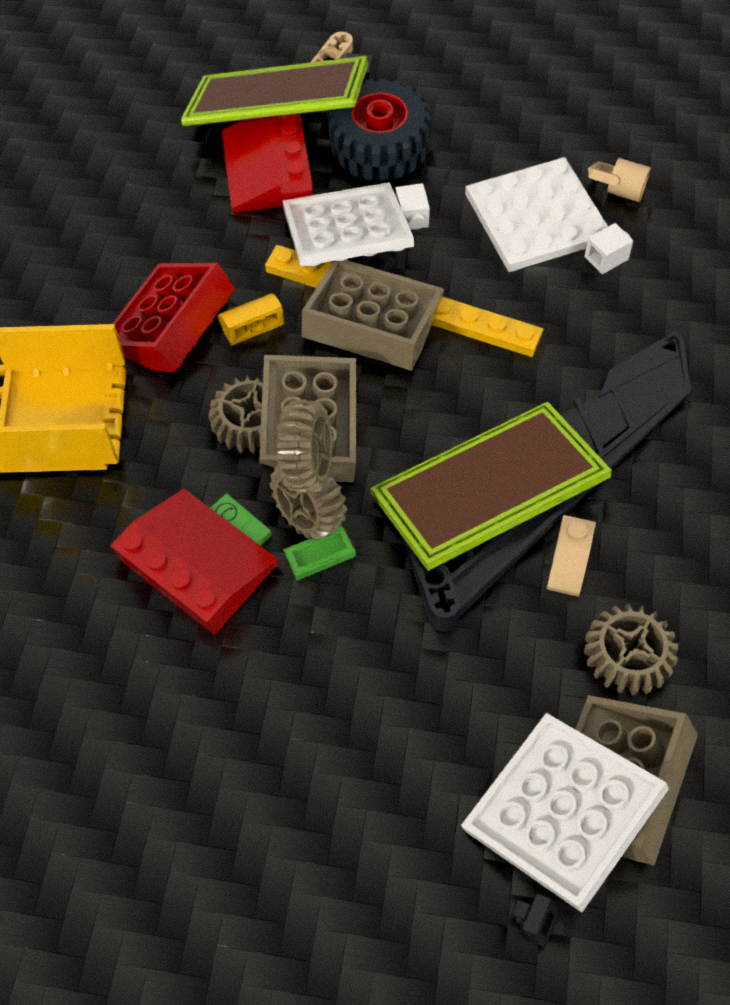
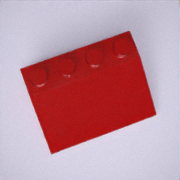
M300 113L245 119L222 131L232 213L283 207L282 200L313 195L312 179Z
M159 263L112 323L115 325L125 359L154 371L175 372L181 367L185 357L197 345L198 339L206 328L213 323L214 317L228 302V298L235 290V287L218 263Z
M182 489L134 520L110 545L120 561L213 635L217 634L279 563V559L185 489Z

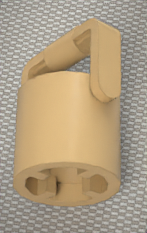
M618 158L615 166L603 162L594 163L588 169V177L607 183V193L640 202L648 182L651 167Z

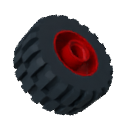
M373 79L365 80L355 107L329 111L330 149L334 159L339 162V165L344 170H350L352 175L358 178L359 176H364L365 180L373 181V179L388 181V178L392 177L398 179L404 173L409 174L413 172L416 166H420L425 160V156L430 149L431 110L429 105L419 92L416 93L413 87L409 85L403 86L400 81L394 80V82H389L387 79H380V81H373Z

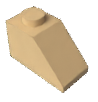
M563 515L547 590L579 597L596 522Z

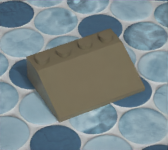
M348 260L333 261L302 310V337L412 371L424 347L442 299L444 288Z
M264 355L259 463L272 467L278 466V457L275 452L277 449V426L280 424L279 417L283 413L285 405H288L290 402H297V400H312L321 402L328 412L327 416L330 418V428L333 430L332 441H334L332 444L334 454L331 460V476H335V482H354L356 468V358Z
M588 695L575 730L665 781L668 785L669 790L622 855L624 858L655 866L698 733L686 713Z

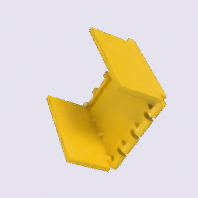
M115 325L0 327V358L3 362L0 365V376H5L4 385L0 387V398H2L0 406V473L107 470V464H117L119 462V440L121 439L122 429L121 414L123 413L125 393L123 389L126 382V368L123 366H125L126 360Z

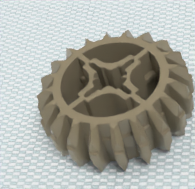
M247 375L245 381L241 382L235 377L232 386L224 383L223 391H216L215 399L211 400V410H209L211 429L214 434H217V439L220 443L226 442L229 450L237 446L239 452L242 453L245 448H250V451L254 454L256 447H260L262 403L260 402H262L263 379L260 375L256 380H251ZM229 420H233L234 423L239 424L241 426H236L232 424Z
M312 400L290 402L288 405H285L283 413L279 417L280 424L277 426L278 436L276 438L277 449L275 452L278 457L277 465L280 468L279 475L283 479L284 486L288 487L289 491H297V493L321 491L330 476L331 460L334 454L332 451V444L334 442L332 441L333 430L330 428L328 412L321 402Z
M279 466L275 467L274 472L270 474L272 481L269 485L273 490L271 496L276 500V507L282 512V517L288 520L289 526H294L298 534L303 533L307 539L314 538L315 540L324 538L337 531V528L346 520L345 512L347 507L343 504L346 498L341 494L340 489L342 487L335 482V476L330 474L325 487L321 491L297 493V491H289L288 487L284 486L283 479L279 475L280 468Z
M630 603L624 607L623 612L616 605L611 609L610 614L603 611L599 616V620H594L591 623V631L587 632L585 637L588 644L585 645L584 653L590 656L587 660L588 667H597L594 672L595 678L606 677L605 688L614 683L618 685V694L622 693L625 687H628L630 693L634 696L638 693L639 687L647 694L651 692L653 686L660 688L664 683V679L671 677L673 673L672 667H675L678 661V657L675 656L678 651V644L672 642L675 638V632L665 631L668 626L667 620L658 623L656 621V611L648 616L644 614V606L639 607L638 611L635 612ZM646 637L653 644L656 654L653 653L654 649L647 645ZM635 642H638L632 652L630 651L627 657H624L626 651L630 647L632 648ZM605 643L609 645V649L613 653H615L617 657L616 662L613 661L612 658L609 656L605 647ZM629 667H637V668H639V669H641V670H631V669H627V668H629Z

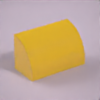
M273 293L217 315L218 323L231 346L284 325L282 305Z

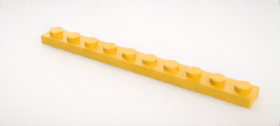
M276 245L265 264V269L267 273L316 288L332 262H323L316 266H300L296 250ZM442 297L432 323L433 326L530 357L534 356L543 333V328Z

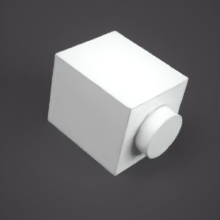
M423 183L396 187V198L410 230L429 227L430 208Z
M614 223L588 238L584 257L601 274H604L629 260L633 240L627 232Z

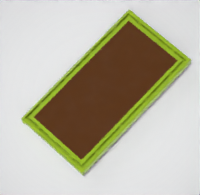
M367 56L204 75L181 118L182 125L192 126L353 108L356 105L369 65Z
M545 402L371 487L370 492L421 563L429 571L611 478L612 470L549 402Z

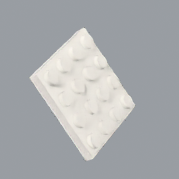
M565 157L467 185L465 189L469 202L508 272L586 249L588 238L608 227Z
M390 182L282 200L300 266H316L323 262L345 261L352 257L373 256L381 252L402 251L405 248L414 247L413 234Z
M546 713L461 826L469 835L574 908L583 912L669 788L665 781Z

